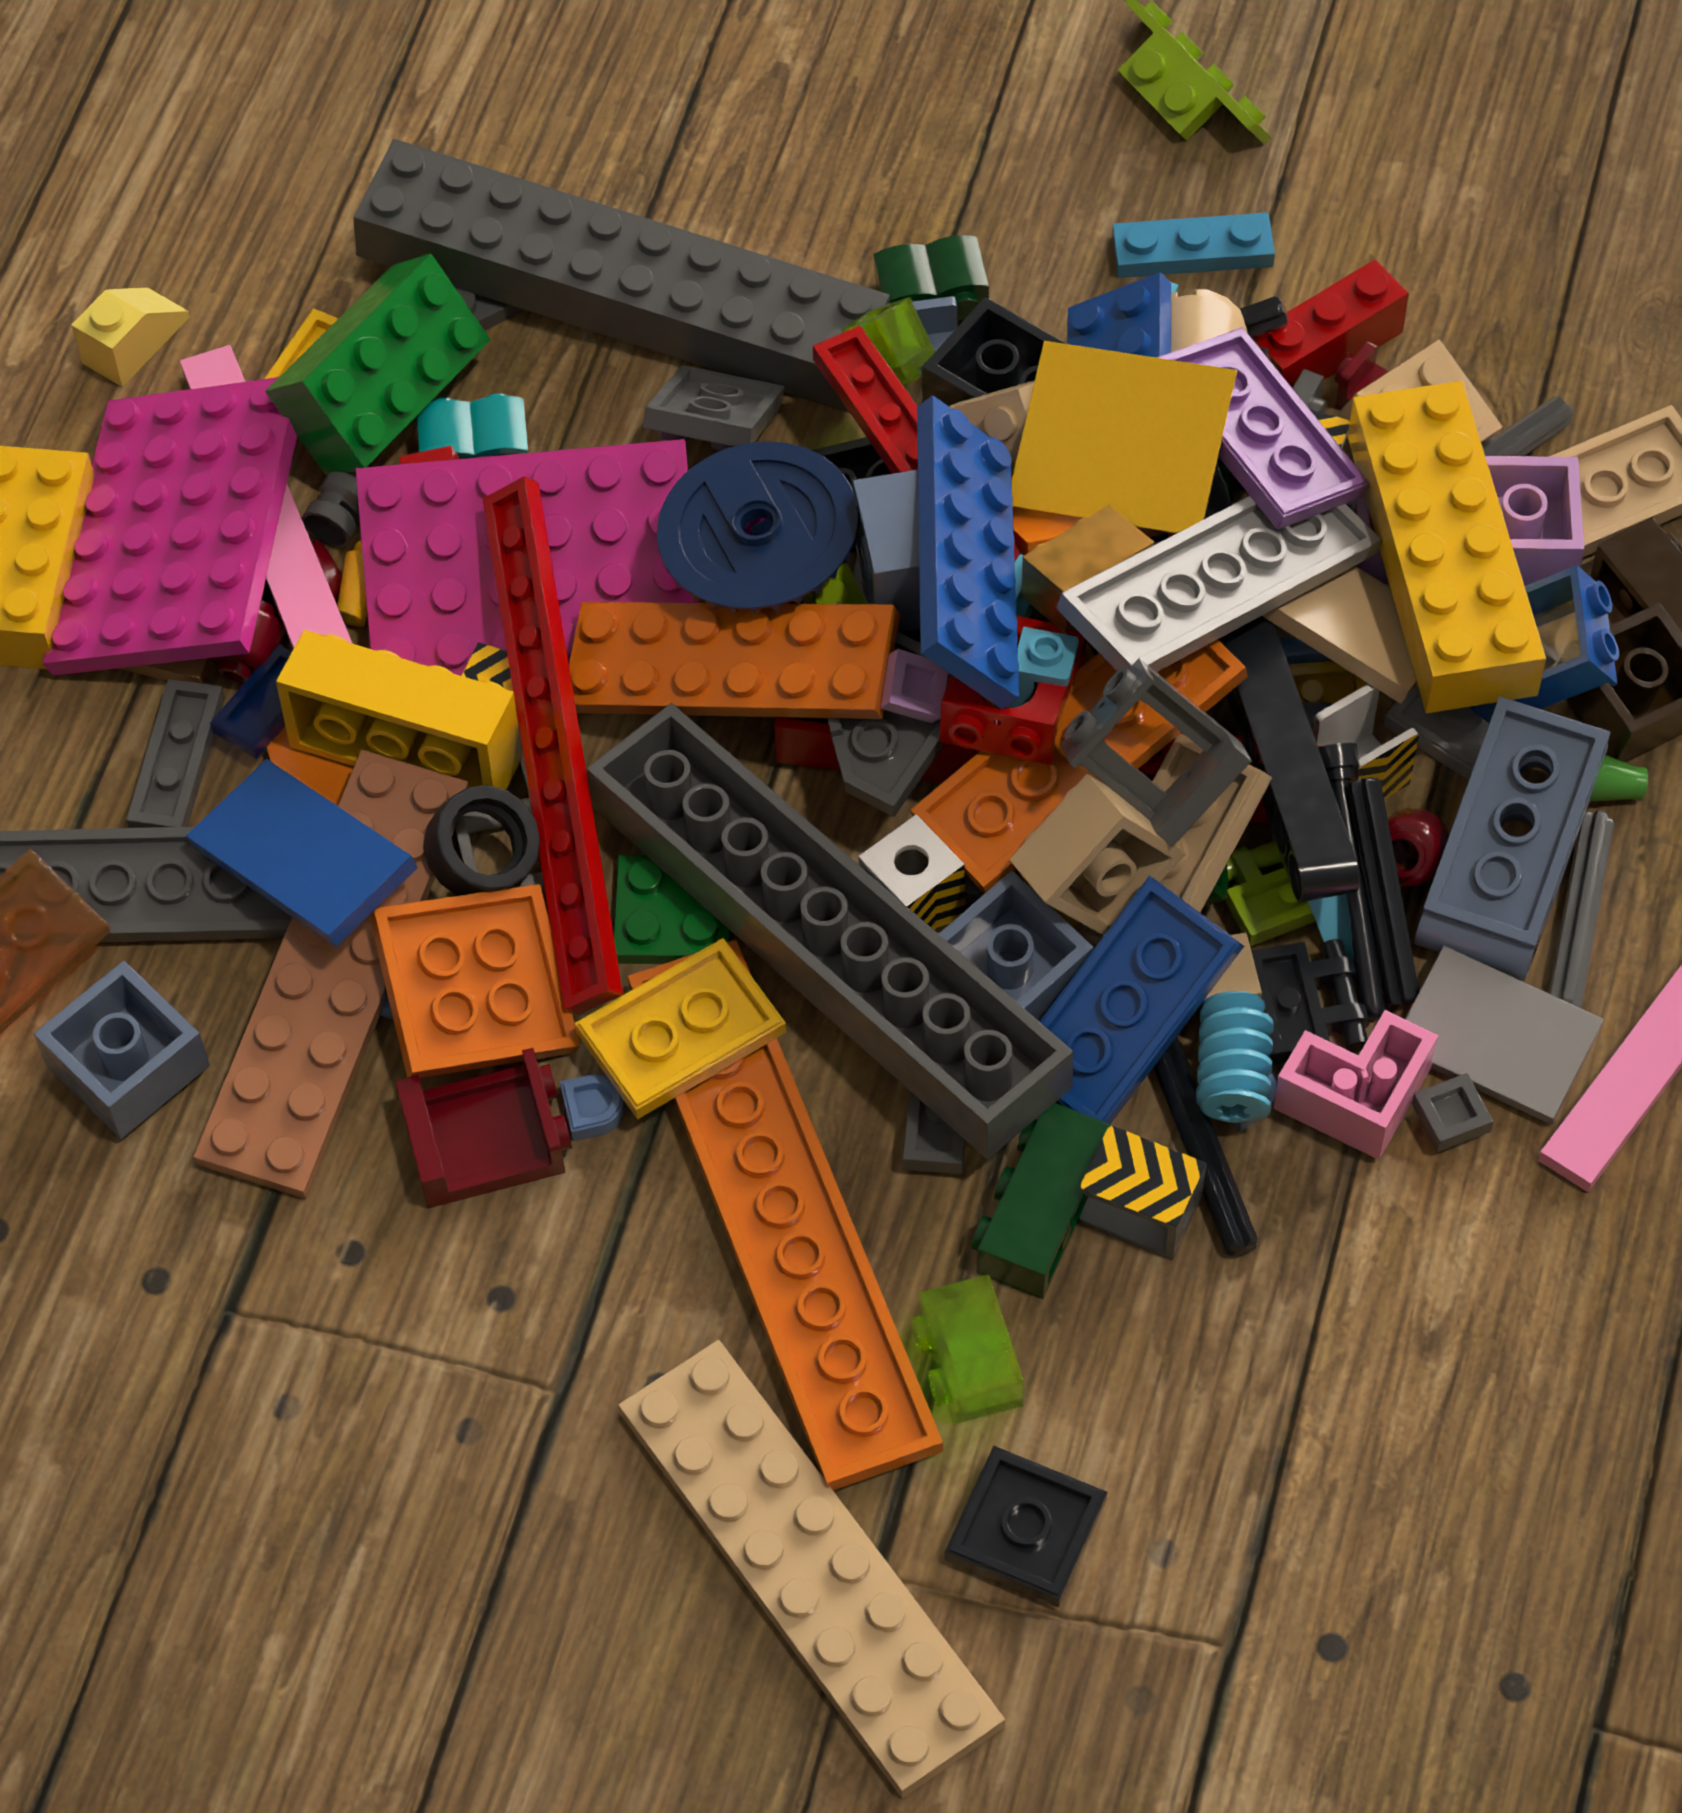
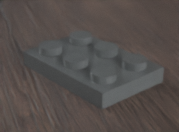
M682 365L645 407L642 428L658 431L657 435L665 440L685 439V441H688L690 438L709 441L710 446L718 451L741 444L753 443L782 407L785 386Z

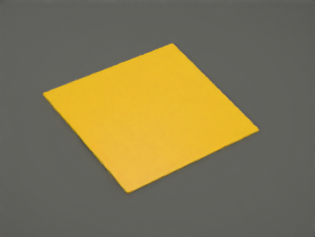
M1044 341L1012 476V507L1085 518L1110 505L1135 527L1175 534L1204 520L1237 370Z

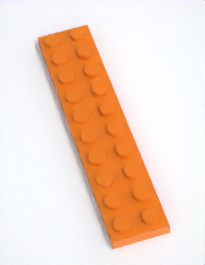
M737 940L728 942L727 944L750 974ZM692 955L628 975L630 991ZM776 1038L673 1098L819 1471L827 1487H831L834 1491L943 1452V1441Z

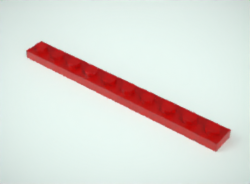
M523 476L482 499L532 812L540 836L539 856L563 1006L565 1011L581 1014L622 996L623 990L539 482Z

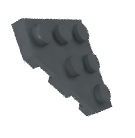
M897 632L894 651L900 649L924 656L921 654V643ZM948 673V678H947L946 687H947L948 682H949L950 677H951V674H950V673ZM884 710L882 719L826 718L845 792L893 817L896 816L945 744L940 742V719L934 723H928Z

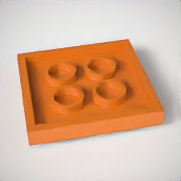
M540 884L379 907L369 915L407 1078L418 1075L419 1078L523 1062L522 1050L534 1048L536 1059L572 1054L580 1047L572 1012L565 1011L563 1006L552 931Z

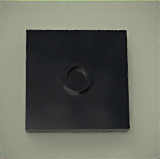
M993 1445L946 1547L944 1560L1060 1607L1107 1501L1108 1492Z

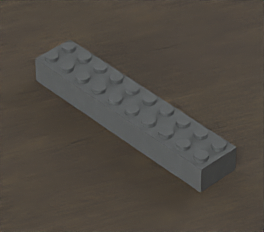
M394 138L353 217L356 256L391 267L397 263L432 254L456 288L729 375L785 386V393L848 413L849 411L813 361V345L861 326L877 350H879L886 333L889 294Z
M672 703L586 768L593 809L987 1160L1072 1089V1049Z

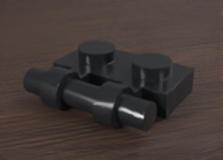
M1332 939L1321 944L1320 947L1324 959L1311 962L1305 941L1251 950L1262 991L1261 999L1265 1001L1263 1013L1268 1014L1273 1019V1032L1269 1035L1273 1040V1052L1270 1054L1272 1064L1286 1062L1305 1030L1329 1042L1328 1033L1337 1032L1343 1034L1346 1049L1350 1052H1359L1366 1044L1368 1038L1365 1028L1369 1026L1370 1022L1365 1005L1358 1003L1353 983L1357 980L1354 960L1346 956L1342 940ZM1325 985L1331 988L1335 1006L1321 1008L1316 987Z

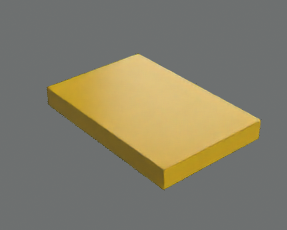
M724 938L575 1022V1029L579 1038L632 1113L639 1119L785 1034L786 1022Z

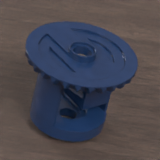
M783 442L746 443L724 449L705 458L688 470L677 481L667 495L659 514L657 543L666 571L673 577L678 588H684L693 600L702 599L712 609L719 606L726 607L733 614L740 609H748L756 615L760 609L768 607L779 611L782 604H804L802 600L804 595L810 592L820 593L822 584L827 580L836 579L839 567L849 562L850 550L857 544V528L860 526L858 507L855 505L854 492L847 478L831 461L805 447ZM758 518L766 519L751 526L753 535L746 534L743 531L746 524Z

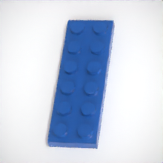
M931 396L917 406L921 654L999 708L1004 709L1019 699L1011 452L1008 451L1007 447L999 439L990 438L971 424L961 411L951 409L935 396Z

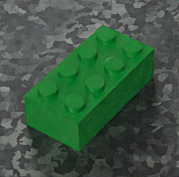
M428 254L392 265L265 392L282 416L289 418L296 435L326 476L334 471L353 472L356 471V468H366L491 339L433 255Z

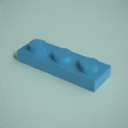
M1269 213L1113 224L1112 240L1117 278L1150 276L1158 272L1166 275L1274 267L1275 251Z

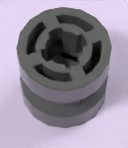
M334 471L327 475L319 488V500L312 501L301 519L306 530L314 538L329 546L343 548L348 546L356 533L357 526L355 522L357 519H360L357 480L352 475Z

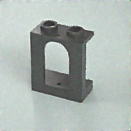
M1138 658L1129 669L1126 667L1121 668L1110 678L1103 691L1104 697L1090 712L1083 711L1071 721L1064 733L1065 740L1061 743V746L1070 765L1076 769L1081 764L1149 819L1155 833L1173 847L1252 761L1242 743ZM1138 700L1153 708L1203 749L1200 755L1166 792L1103 740Z

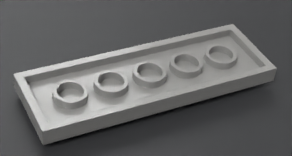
M1251 496L1062 592L1056 609L1116 671L1124 667L1129 669L1140 658L1154 671L1158 672L1376 555L1382 539L1346 504L1277 530Z

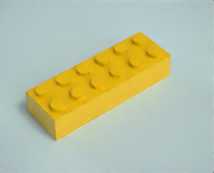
M1463 381L1353 397L1348 440L1356 467L1370 483L1364 497L1374 532L1382 539L1379 550L1425 712L1433 713L1496 703L1499 696L1510 700L1538 696L1546 656Z

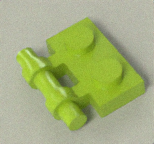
M1274 835L1273 841L1248 850L1245 846L1234 849L1227 862L1228 882L1235 880L1240 885L1227 890L1225 902L1241 932L1247 933L1250 947L1316 922L1308 901L1298 903L1285 868L1264 876L1260 872L1261 869L1279 862L1283 864Z

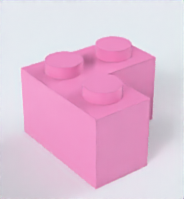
M1385 1010L1358 1056L1305 1030L1278 1076L1273 1109L1380 1160L1410 1107L1414 1093L1419 1091L1431 1070L1438 1035Z

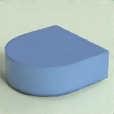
M592 1074L560 1081L573 1141L607 1134L621 1123L625 1113L624 1100L607 1076Z

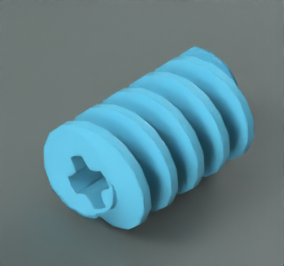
M1244 991L1217 993L1206 998L1200 1006V1021L1202 1024L1199 1027V1041L1201 1044L1198 1047V1061L1200 1065L1197 1068V1082L1199 1086L1196 1089V1100L1204 1115L1212 1119L1232 1123H1249L1265 1119L1271 1113V1103L1266 1097L1271 1093V1081L1267 1076L1272 1072V1060L1268 1056L1273 1052V1040L1269 1037L1273 1032V1019L1268 1014L1263 1013L1265 1001L1257 994Z

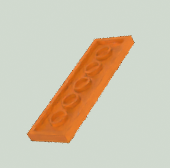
M581 602L569 662L576 712L656 715L672 703L685 715L882 719L884 709H880L887 660L888 655L894 652L900 613L894 605L782 604L779 611L768 607L760 609L755 615L748 609H740L735 614L722 606L712 609L707 603Z
M1218 639L1157 672L1204 712H1207L1248 677L1246 667ZM1100 653L1096 654L1077 670L1055 732L1054 760L1052 765L980 751L910 810L912 817L917 814L965 864V874L984 894L1011 870L1014 873L1017 871V868L1009 859L1024 844L1028 835L1036 830L1063 801L1070 789L1075 787L1086 774L1100 781L1081 764L1076 769L1070 765L1061 746V743L1065 740L1064 733L1071 721L1081 712H1090L1104 697L1103 691L1107 682L1117 672ZM1138 700L1103 740L1130 764L1139 769L1182 732L1149 705Z

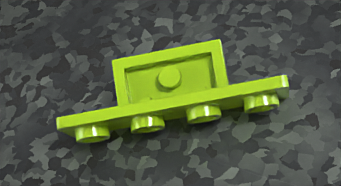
M1126 0L1124 2L1151 29L1153 34L1118 71L1184 139L1188 141L1223 104L1262 143L1266 144L1272 138L1260 125L1266 116L1246 96L1237 102L1228 93L1235 84L1214 63L1206 70L1197 61L1203 55V52L1183 32L1175 38L1166 29L1173 21L1152 0L1145 7L1137 0Z

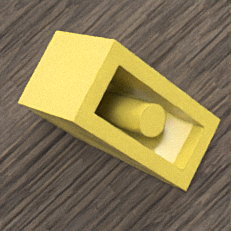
M149 288L105 290L71 326L82 364L119 386L124 387L190 317L187 310Z

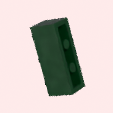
M1054 1103L1039 1116L1038 1120L1035 1119L1022 1130L1017 1150L1023 1153L1016 1168L1006 1166L1003 1170L994 1194V1199L1000 1201L992 1218L985 1215L981 1218L972 1239L971 1249L978 1251L977 1274L1044 1299L1089 1197L1081 1193V1183L1107 1128L1113 1125Z

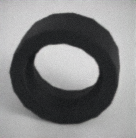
M482 785L465 788L449 798L436 811L426 827L423 847L428 867L438 882L456 896L514 888L527 877L537 862L540 836L536 820L524 802L507 790ZM468 812H479L489 815L503 826L510 837L513 850L512 859L505 869L497 874L486 875L475 872L461 861L453 848L451 839L452 827L459 817Z

